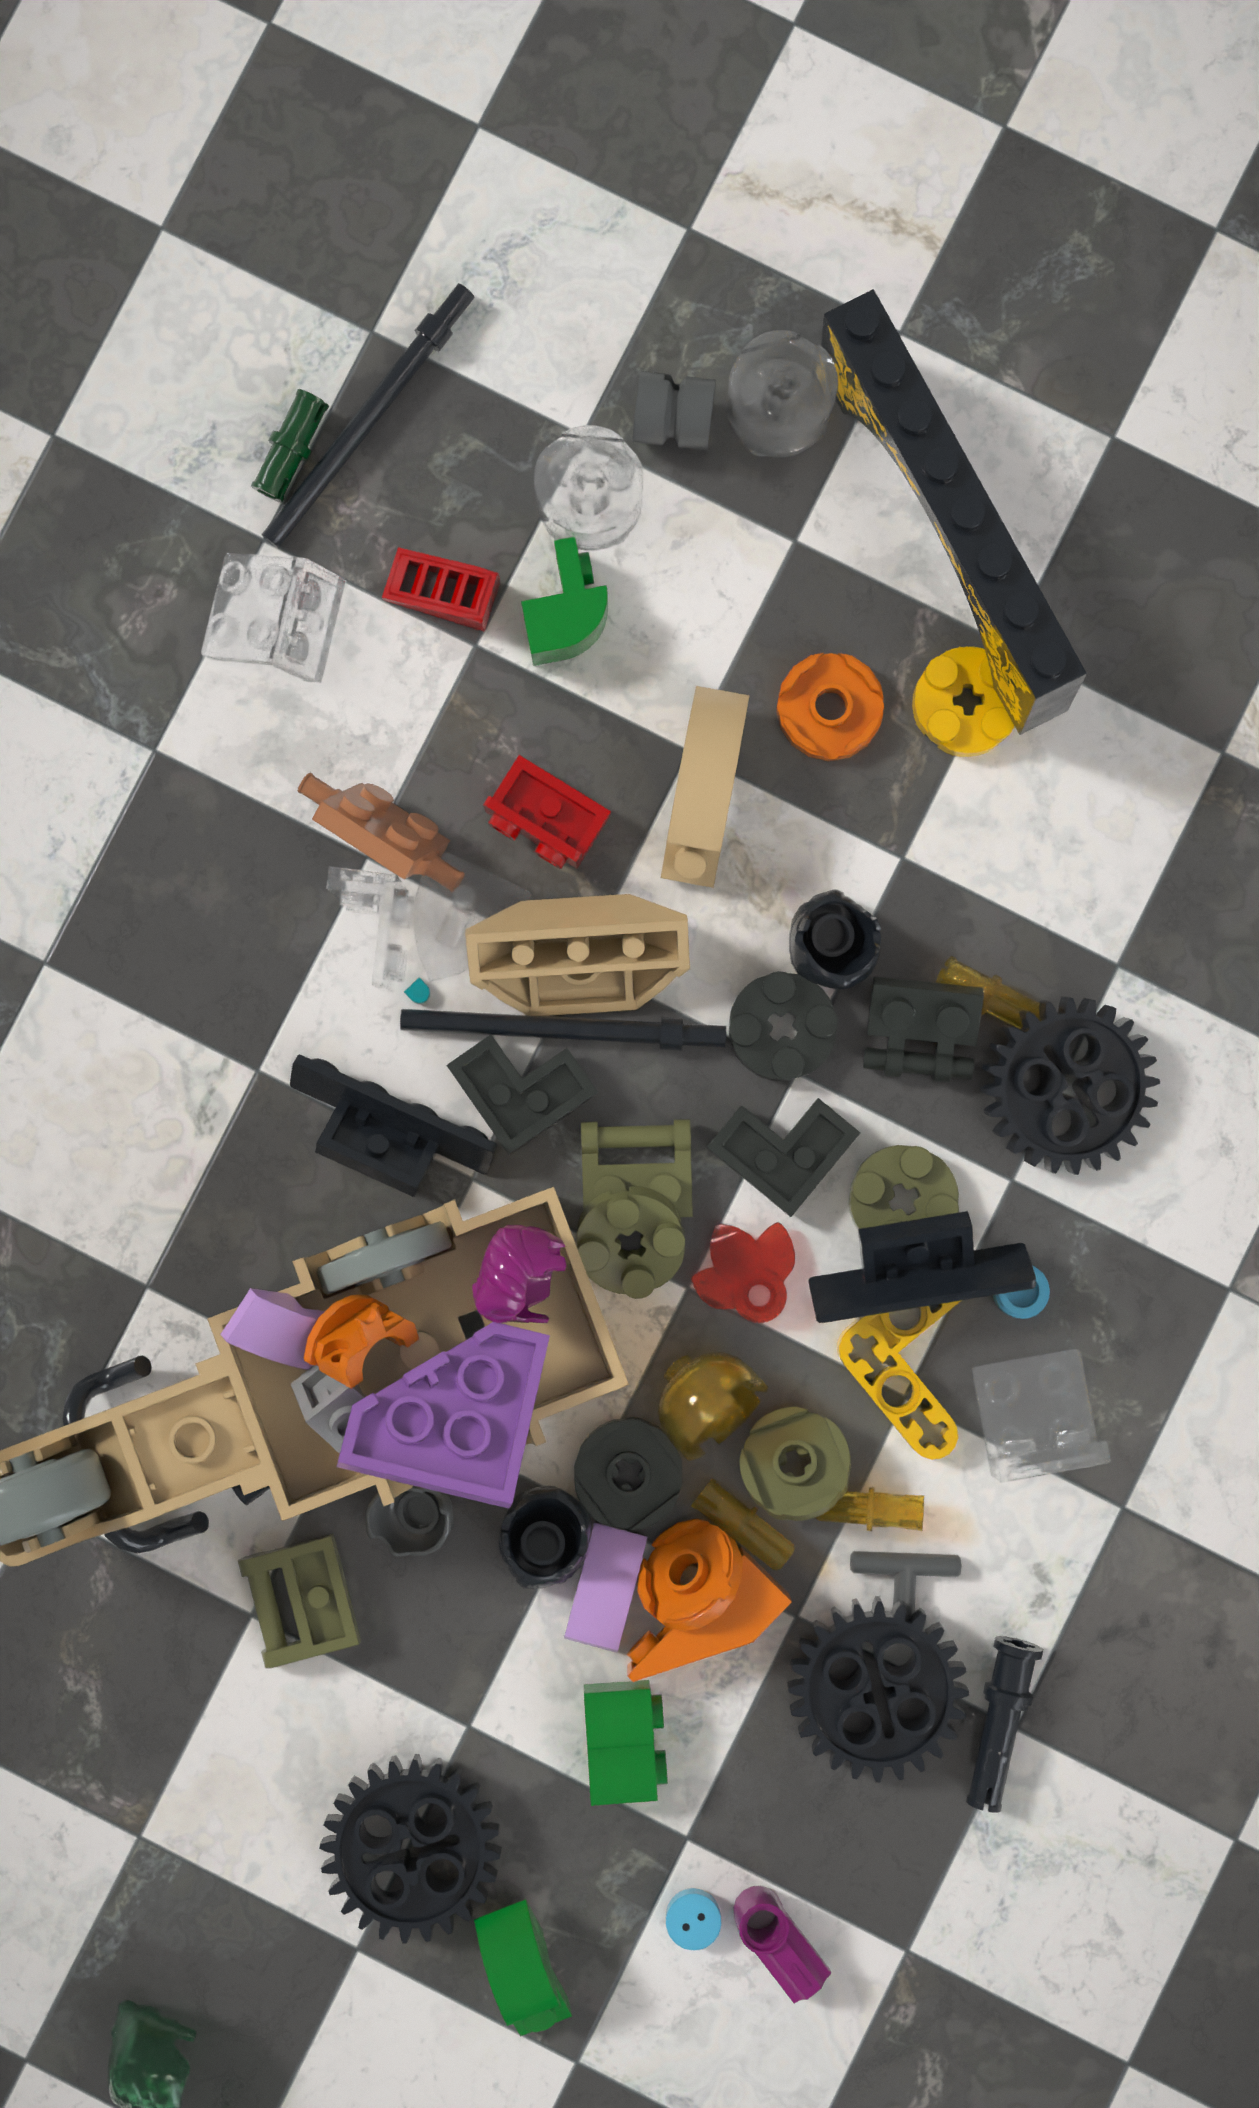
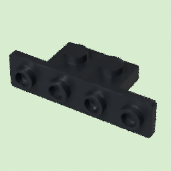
M300 1054L294 1060L290 1086L335 1107L316 1143L315 1153L412 1197H415L436 1154L481 1174H487L497 1144L488 1140L487 1136L480 1130L471 1126L460 1127L438 1117L435 1111L419 1103L409 1104L391 1096L377 1083L371 1081L360 1082L339 1072L333 1064L319 1058L310 1059Z
M968 1211L858 1229L862 1269L814 1276L808 1280L815 1318L818 1323L986 1297L1036 1287L1035 1272L1024 1243L974 1250L973 1228Z

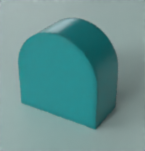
M420 977L404 991L417 1004H423L430 998V989Z

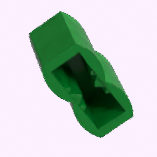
M649 1680L584 1684L591 1806L658 1801L657 1785L668 1784L665 1750L654 1749L653 1729L664 1728L662 1694L651 1695Z

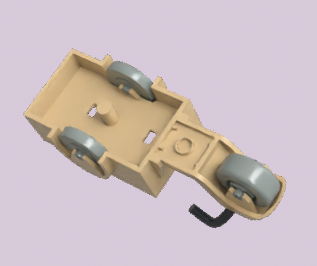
M554 1187L465 1221L462 1220L456 1201H450L425 1214L370 1232L325 1252L292 1261L300 1283L278 1291L294 1297L302 1308L326 1311L333 1303L350 1295H369L387 1305L390 1311L415 1324L419 1340L410 1347L398 1346L383 1338L369 1350L362 1368L363 1381L359 1383L362 1392L368 1396L381 1391L403 1378L405 1373L439 1353L447 1352L466 1340L458 1317L477 1310L473 1298L472 1285L477 1282L487 1246L499 1228H504L506 1225L541 1228L561 1238L566 1246L560 1249V1256L565 1257L567 1267L565 1271L552 1272L550 1296L544 1301L528 1308L530 1312L547 1315L549 1321L548 1323H502L550 1335L526 1444L538 1446L546 1443L538 1420L629 1385ZM238 1307L207 1318L220 1354L196 1363L199 1375L85 1418L86 1407L92 1398L144 1378L151 1373V1362L146 1356L134 1357L90 1374L76 1383L65 1399L62 1417L63 1427L0 1450V1562L8 1566H20L103 1534L119 1549L135 1554L154 1551L170 1543L207 1531L209 1527L207 1515L204 1512L197 1511L142 1531H136L129 1527L239 1484L244 1495L269 1486L282 1521L373 1485H376L383 1506L394 1503L398 1495L411 1489L413 1485L336 1467L340 1453L306 1423L291 1387V1383L307 1370L278 1363L245 1351L226 1342L220 1335ZM481 1315L485 1326L492 1323V1321L485 1319V1317Z

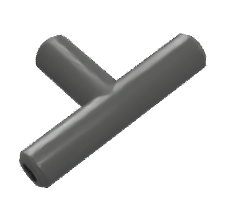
M853 1551L850 1555V1570L853 1573L894 1575L893 1606L898 1599L903 1600L906 1610L905 1617L908 1619L915 1612L916 1576L958 1577L961 1574L962 1568L959 1555Z

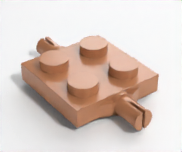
M311 772L301 781L297 790L298 793L305 795L319 805L312 818L313 821L405 880L413 874H420L423 877L427 875L450 890L451 893L462 882L465 873L441 859L450 840L438 833V826L429 818L418 813L409 814L392 803L394 798L383 788L370 783L365 785L359 783L344 791L340 789L335 790L315 777Z

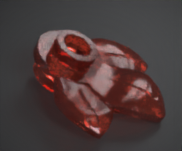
M776 1222L769 1226L755 1240L750 1234L740 1228L723 1223L717 1224L710 1241V1256L714 1267L701 1270L691 1277L697 1294L709 1306L715 1309H736L743 1318L751 1322L764 1323L773 1320L785 1307L787 1291L784 1281L795 1265V1251L787 1230L781 1223ZM759 1284L766 1286L769 1290V1299L761 1306L754 1305L749 1300L750 1289Z

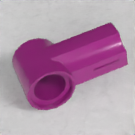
M751 1886L743 1890L736 1898L733 1907L734 1919L743 1944L749 1950L755 1952L794 2004L800 2000H808L822 1989L824 1982L831 1975L830 1968L785 1911L778 1895L774 1891L764 1886ZM767 1910L775 1914L772 1922L764 1928L756 1929L747 1924L749 1918L758 1911Z

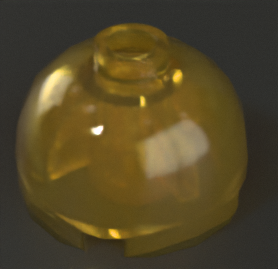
M709 1352L700 1355L694 1360L685 1355L674 1362L664 1374L668 1384L661 1392L659 1398L658 1417L661 1428L688 1461L698 1459L706 1454L699 1445L706 1442L709 1438H713L718 1444L726 1440L748 1419L761 1403V1400L754 1393L756 1391L767 1392L768 1386L751 1367L734 1355L725 1352Z

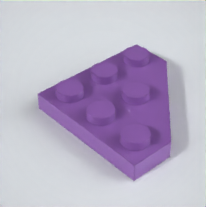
M492 1322L475 1332L472 1337L447 1352L439 1353L405 1373L403 1378L375 1394L372 1393L352 1405L336 1467L509 1509L513 1503L550 1335Z

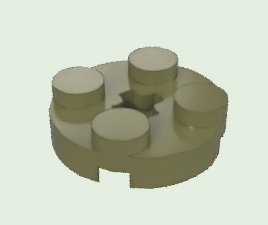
M895 1145L876 1151L861 1163L851 1183L848 1205L854 1225L857 1229L959 1213V1192L953 1173L941 1158L923 1147ZM898 1184H902L906 1190L914 1188L918 1194V1198L913 1201L915 1210L908 1215L902 1208L893 1211L889 1205V1201L895 1197L893 1187Z
M629 1187V1191H618L611 1194L610 1190L595 1197L582 1212L577 1224V1249L586 1273L594 1283L608 1291L626 1294L634 1299H642L649 1296L654 1289L667 1283L680 1268L685 1255V1231L676 1207L662 1194L645 1187ZM634 1231H638L642 1234L640 1237L641 1248L637 1250L632 1249L631 1251L621 1249V1242L617 1239L620 1233L630 1236Z
M787 1407L768 1413L753 1426L750 1431L751 1435L745 1441L744 1449L742 1448L739 1460L740 1472L745 1488L752 1500L766 1510L771 1517L778 1520H809L829 1511L845 1495L849 1485L851 1457L847 1441L834 1422L826 1417L824 1419L818 1414L810 1413L808 1409ZM796 1450L799 1457L809 1456L811 1459V1464L804 1467L805 1474L800 1477H795L792 1472L784 1474L780 1469V1466L787 1463L786 1453Z

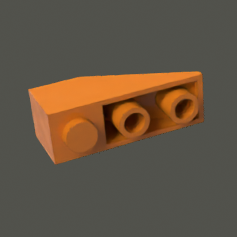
M741 1547L739 1551L743 1558L742 1580L735 1599L723 1614L703 1628L680 1631L665 1626L656 1636L649 1630L627 1653V1656L632 1659L627 1665V1677L635 1682L753 1643L792 1603L789 1593Z

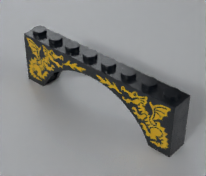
M872 289L824 313L819 370L843 414H848L859 420L877 438L894 460L925 510L965 593L987 655L994 690L1017 732L1021 735L1067 712L1087 672L875 290Z

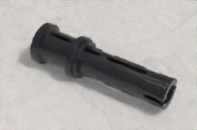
M1007 1636L995 1637L993 1647L998 1650L992 1680L985 1682L983 1690L989 1706L971 1788L966 1799L968 1805L982 1811L984 1803L988 1804V1812L992 1813L1001 1812V1802L1021 1711L1028 1710V1706L1032 1705L1033 1694L1029 1692L1035 1661L1042 1659L1044 1650L1036 1644Z

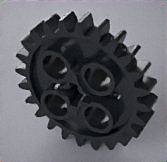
M1061 996L1058 1012L1051 1002L1039 1001L1040 1017L1038 1018L1030 1011H1019L1023 1027L1019 1030L1004 1024L1002 1029L1010 1041L1006 1046L991 1043L989 1047L1000 1056L999 1062L983 1064L982 1066L983 1070L995 1075L994 1083L980 1087V1092L993 1096L996 1099V1102L983 1110L984 1114L990 1117H1002V1120L992 1130L993 1133L999 1137L1013 1134L1006 1149L1014 1154H1018L1027 1148L1024 1162L1035 1167L1044 1157L1045 1170L1055 1174L1059 1170L1062 1161H1064L1066 1170L1074 1175H1079L1082 1159H1084L1089 1168L1096 1171L1101 1170L1100 1154L1102 1153L1113 1160L1119 1161L1121 1156L1117 1144L1122 1141L1136 1146L1138 1142L1130 1130L1134 1125L1149 1128L1151 1125L1140 1114L1142 1107L1151 1108L1158 1106V1102L1153 1098L1145 1096L1146 1088L1160 1084V1079L1145 1075L1144 1069L1153 1065L1157 1059L1155 1056L1139 1054L1138 1052L1146 1044L1148 1038L1140 1034L1128 1037L1134 1025L1132 1019L1123 1017L1113 1023L1117 1008L1104 1005L1096 1014V1000L1083 998L1077 1010L1073 998ZM1083 1033L1088 1041V1050L1082 1059L1074 1062L1069 1055V1045L1077 1035ZM1045 1045H1051L1054 1058L1061 1071L1078 1078L1072 1083V1088L1082 1103L1095 1116L1096 1124L1094 1126L1089 1125L1088 1118L1079 1100L1062 1093L1068 1087V1083L1063 1074L1045 1055L1043 1051ZM1039 1064L1043 1071V1080L1035 1090L1027 1091L1023 1084L1025 1071L1030 1066ZM1112 1079L1116 1087L1115 1097L1108 1105L1101 1107L1097 1099V1092L1105 1081ZM1067 1109L1071 1116V1125L1064 1134L1055 1136L1052 1131L1053 1118L1058 1112Z
M875 1596L871 1611L864 1612L861 1604L855 1598L852 1599V1615L845 1617L834 1606L831 1608L834 1621L831 1627H827L817 1620L813 1622L814 1630L818 1636L816 1642L800 1638V1648L808 1657L807 1659L795 1658L790 1661L791 1669L803 1676V1678L787 1682L788 1693L803 1697L790 1704L791 1715L795 1717L808 1716L798 1726L799 1735L801 1738L817 1734L811 1746L812 1752L815 1756H818L829 1749L832 1750L829 1762L831 1769L834 1771L845 1760L850 1761V1771L853 1779L857 1780L864 1766L871 1767L876 1783L881 1782L884 1767H892L896 1777L899 1780H903L904 1763L911 1761L920 1772H923L925 1766L921 1754L928 1751L941 1759L944 1755L937 1741L938 1738L941 1736L950 1740L957 1739L958 1736L955 1729L948 1721L949 1719L959 1720L966 1718L964 1708L955 1703L954 1699L969 1696V1690L965 1684L953 1680L967 1672L966 1667L962 1661H948L958 1651L954 1640L938 1644L945 1631L940 1622L932 1624L926 1629L923 1628L927 1615L922 1608L916 1610L908 1619L905 1617L906 1610L903 1600L898 1599L891 1612H886L880 1596ZM865 1641H869L872 1644L878 1672L885 1686L884 1695L894 1729L891 1736H886L883 1733L877 1705L871 1692L872 1685L862 1652V1643ZM902 1643L912 1649L910 1659L901 1666H891L883 1661L885 1651L894 1644ZM841 1657H849L859 1663L857 1672L853 1677L846 1680L836 1679L829 1674L831 1664ZM909 1698H918L926 1703L924 1712L914 1720H906L897 1715L899 1705ZM862 1711L872 1717L871 1725L861 1733H852L843 1727L845 1719L851 1713Z
M420 1754L414 1755L409 1769H403L396 1755L392 1756L387 1774H384L375 1763L370 1764L367 1770L368 1784L355 1775L348 1784L354 1798L341 1793L337 1795L333 1804L343 1815L328 1814L325 1819L324 1826L336 1833V1835L323 1837L319 1849L334 1854V1856L324 1861L321 1872L338 1874V1877L331 1883L328 1892L330 1895L346 1892L348 1897L344 1902L341 1912L345 1915L359 1908L363 1912L358 1926L361 1930L367 1927L373 1919L380 1922L379 1939L384 1940L393 1926L399 1928L402 1944H407L412 1928H419L425 1942L431 1941L433 1927L436 1923L449 1935L453 1932L454 1913L466 1921L472 1919L473 1908L468 1899L483 1904L486 1902L488 1891L480 1882L490 1883L496 1881L498 1870L486 1862L500 1859L502 1847L487 1841L499 1835L500 1824L483 1822L492 1812L493 1804L491 1801L479 1804L474 1803L480 1789V1784L476 1782L465 1789L460 1787L459 1783L463 1769L460 1767L453 1771L448 1778L441 1775L443 1767L441 1758H437L430 1771L423 1770ZM427 1803L437 1804L445 1810L447 1820L440 1825L431 1826L420 1818L418 1809ZM372 1815L385 1817L392 1826V1833L385 1837L373 1836L367 1831L364 1820ZM453 1834L457 1835L460 1839L457 1843H435ZM411 1838L414 1847H421L418 1857H411L408 1849H401L404 1839ZM387 1853L374 1861L367 1862L363 1859V1854ZM438 1859H446L457 1867L459 1874L451 1880H440L431 1873L429 1865ZM383 1871H392L401 1877L404 1887L396 1892H387L378 1886L375 1876Z

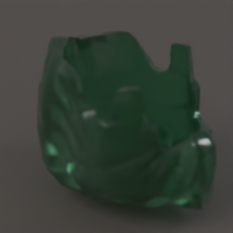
M130 2000L122 2001L118 2005L117 2020L111 2030L113 2038L107 2070L111 2100L121 2108H182V2093L190 2073V2066L174 2043L177 2039L193 2042L196 2039L197 2031L179 2024L177 2020L162 2016L159 2009L155 2007L137 2005Z

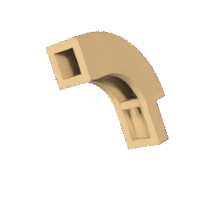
M696 686L660 878L714 888L749 695Z

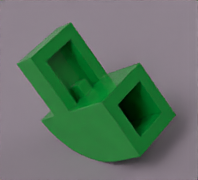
M575 536L554 540L555 555L563 593L521 601L533 666L579 656L595 644L606 625L608 616L607 585L585 589L586 585L594 584L589 552L578 553Z
M525 1899L474 1919L488 1981L506 2025L513 2024L521 2037L531 2032L547 2030L556 2022L572 2017L568 1997L551 1967L543 1929L527 1900Z

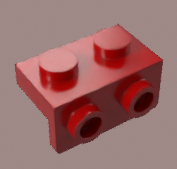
M518 755L493 797L488 796L483 804L485 812L492 816L488 825L514 841L519 834L523 835L538 845L534 850L536 855L559 869H562L565 863L578 869L611 816L610 810L521 755Z

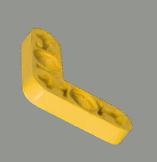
M960 1301L939 1304L932 1312L929 1306L918 1307L919 1319L909 1329L896 1328L890 1321L889 1312L859 1317L845 1328L837 1342V1353L843 1365L910 1447L922 1457L931 1460L941 1459L952 1452L957 1444L958 1429L951 1416L901 1357L899 1352ZM856 1334L863 1339H867L871 1335L874 1337L876 1343L872 1345L871 1351L882 1364L889 1355L895 1361L894 1365L880 1370L871 1384L864 1378L866 1374L874 1372L871 1366L861 1357L852 1361L848 1355L854 1349L850 1339ZM895 1375L906 1377L912 1385L911 1398L902 1406L888 1405L882 1397L884 1382ZM923 1398L930 1405L927 1408L921 1409L920 1412L932 1424L936 1425L943 1421L945 1428L940 1432L944 1441L938 1447L931 1442L925 1443L923 1446L920 1445L918 1440L922 1438L924 1433L913 1418L909 1419L906 1426H903L899 1420L901 1417L914 1412L921 1404Z

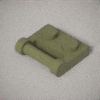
M674 1119L673 1125L598 1127L597 1121L581 1122L583 1211L595 1197L611 1190V1194L618 1191H629V1187H645L665 1196L676 1207L680 1217H693L690 1119ZM674 1146V1163L599 1165L598 1149Z
M334 1533L275 1550L252 1554L237 1560L241 1576H247L266 1647V1649L261 1651L265 1669L360 1644L361 1637ZM281 1567L300 1640L295 1642L286 1641L269 1575L270 1570Z

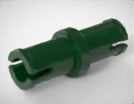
M297 390L296 397L279 432L273 431L268 440L272 446L255 481L251 484L253 489H256L259 493L280 503L283 502L284 495L301 460L307 461L312 452L308 446L325 411L329 408V405L324 400L305 390Z

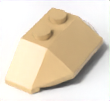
M632 894L520 901L465 930L470 983L481 990L486 989L502 1002L529 1016L638 1010L664 990L677 976L680 977L690 970L687 915Z

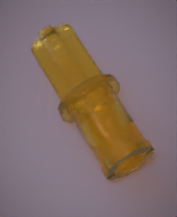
M953 956L946 960L945 966H947V970L941 968L935 983L982 987L984 999L981 1015L987 1012L1018 1029L1023 1027L1019 1015L1021 1010L1030 1011L1037 1018L1040 1017L1039 1002L1002 984V978L997 974L990 978L963 964Z
M712 1478L692 1503L691 1507L699 1510L728 1533L732 1539L738 1541L770 1568L777 1571L781 1569L792 1556L795 1549L794 1544L755 1514L758 1511L757 1507L753 1506L749 1509Z
M869 1487V1493L846 1492L834 1507L824 1514L815 1517V1519L826 1522L867 1525V1531L872 1532L873 1527H893L923 1531L925 1495L875 1492V1487Z

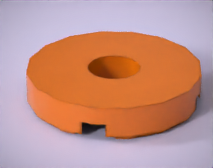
M842 653L810 655L793 666L781 684L776 706L780 729L790 744L808 757L825 761L850 758L867 747L879 730L884 713V697L881 684L870 667L852 655ZM824 693L839 695L845 702L846 710L844 715L836 720H827L821 717L815 707L817 698Z
M692 1519L676 1523L662 1532L652 1543L655 1549L650 1554L649 1559L643 1558L640 1565L637 1591L644 1609L664 1626L680 1631L703 1628L720 1617L735 1599L742 1580L743 1558L736 1541L721 1528L705 1520ZM698 1563V1571L693 1580L685 1585H680L684 1570L691 1564Z

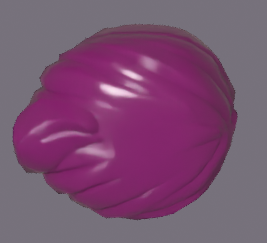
M506 1225L504 1228H499L487 1246L477 1282L472 1285L473 1298L478 1312L485 1319L495 1323H548L549 1317L547 1315L530 1312L528 1308L544 1301L550 1296L552 1272L565 1271L567 1267L565 1257L560 1256V1249L566 1247L562 1239L546 1230L533 1226Z

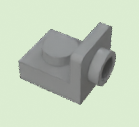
M313 1365L292 1382L291 1387L306 1423L340 1453L352 1405L365 1398L366 1395L362 1392L359 1384L350 1389L321 1372L318 1366Z

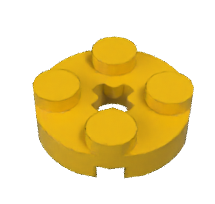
M969 646L958 647L944 652L929 662L915 686L912 707L918 728L923 735L926 734L932 742L938 745L937 748L953 756L974 757L988 753L1011 734L1014 724L994 690L985 649ZM963 688L972 689L973 695L980 696L982 705L976 706L973 715L970 716L964 715L962 706H954L953 697L960 696Z

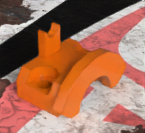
M350 1295L333 1303L317 1319L307 1338L304 1361L310 1365L318 1366L321 1372L352 1389L363 1381L362 1368L364 1359L369 1350L379 1340L385 1338L398 1346L404 1345L408 1348L419 1340V1336L413 1322L390 1311L389 1307L369 1295Z

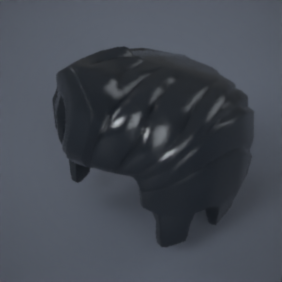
M837 889L813 896L809 902L803 903L798 908L791 921L789 954L791 964L796 973L809 982L832 989L845 990L864 981L873 973L879 960L881 928L877 918L873 917L862 906L856 904L850 897L845 896L844 892Z
M556 1486L532 1488L516 1496L511 1507L506 1510L500 1527L498 1543L502 1559L508 1565V1570L513 1577H516V1582L525 1589H542L554 1584H562L568 1578H571L581 1567L587 1553L592 1529L590 1517L579 1500Z

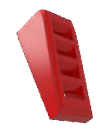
M398 547L382 600L485 632L501 581L499 573L485 568ZM409 565L418 567L411 593L400 591ZM430 571L437 573L438 576L431 597L427 598L421 595ZM449 577L458 580L450 603L441 601ZM468 583L477 586L471 608L461 606Z

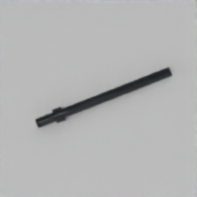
M458 283L434 315L427 313L414 330L417 335L416 338L261 534L270 544L276 548L282 545L433 350L439 352L453 335L450 330L475 298L469 289Z
M402 1009L400 1016V1030L649 1043L660 1044V1050L682 1051V1045L725 1048L726 1026L683 1024V1018L662 1017L661 1022L415 1009Z

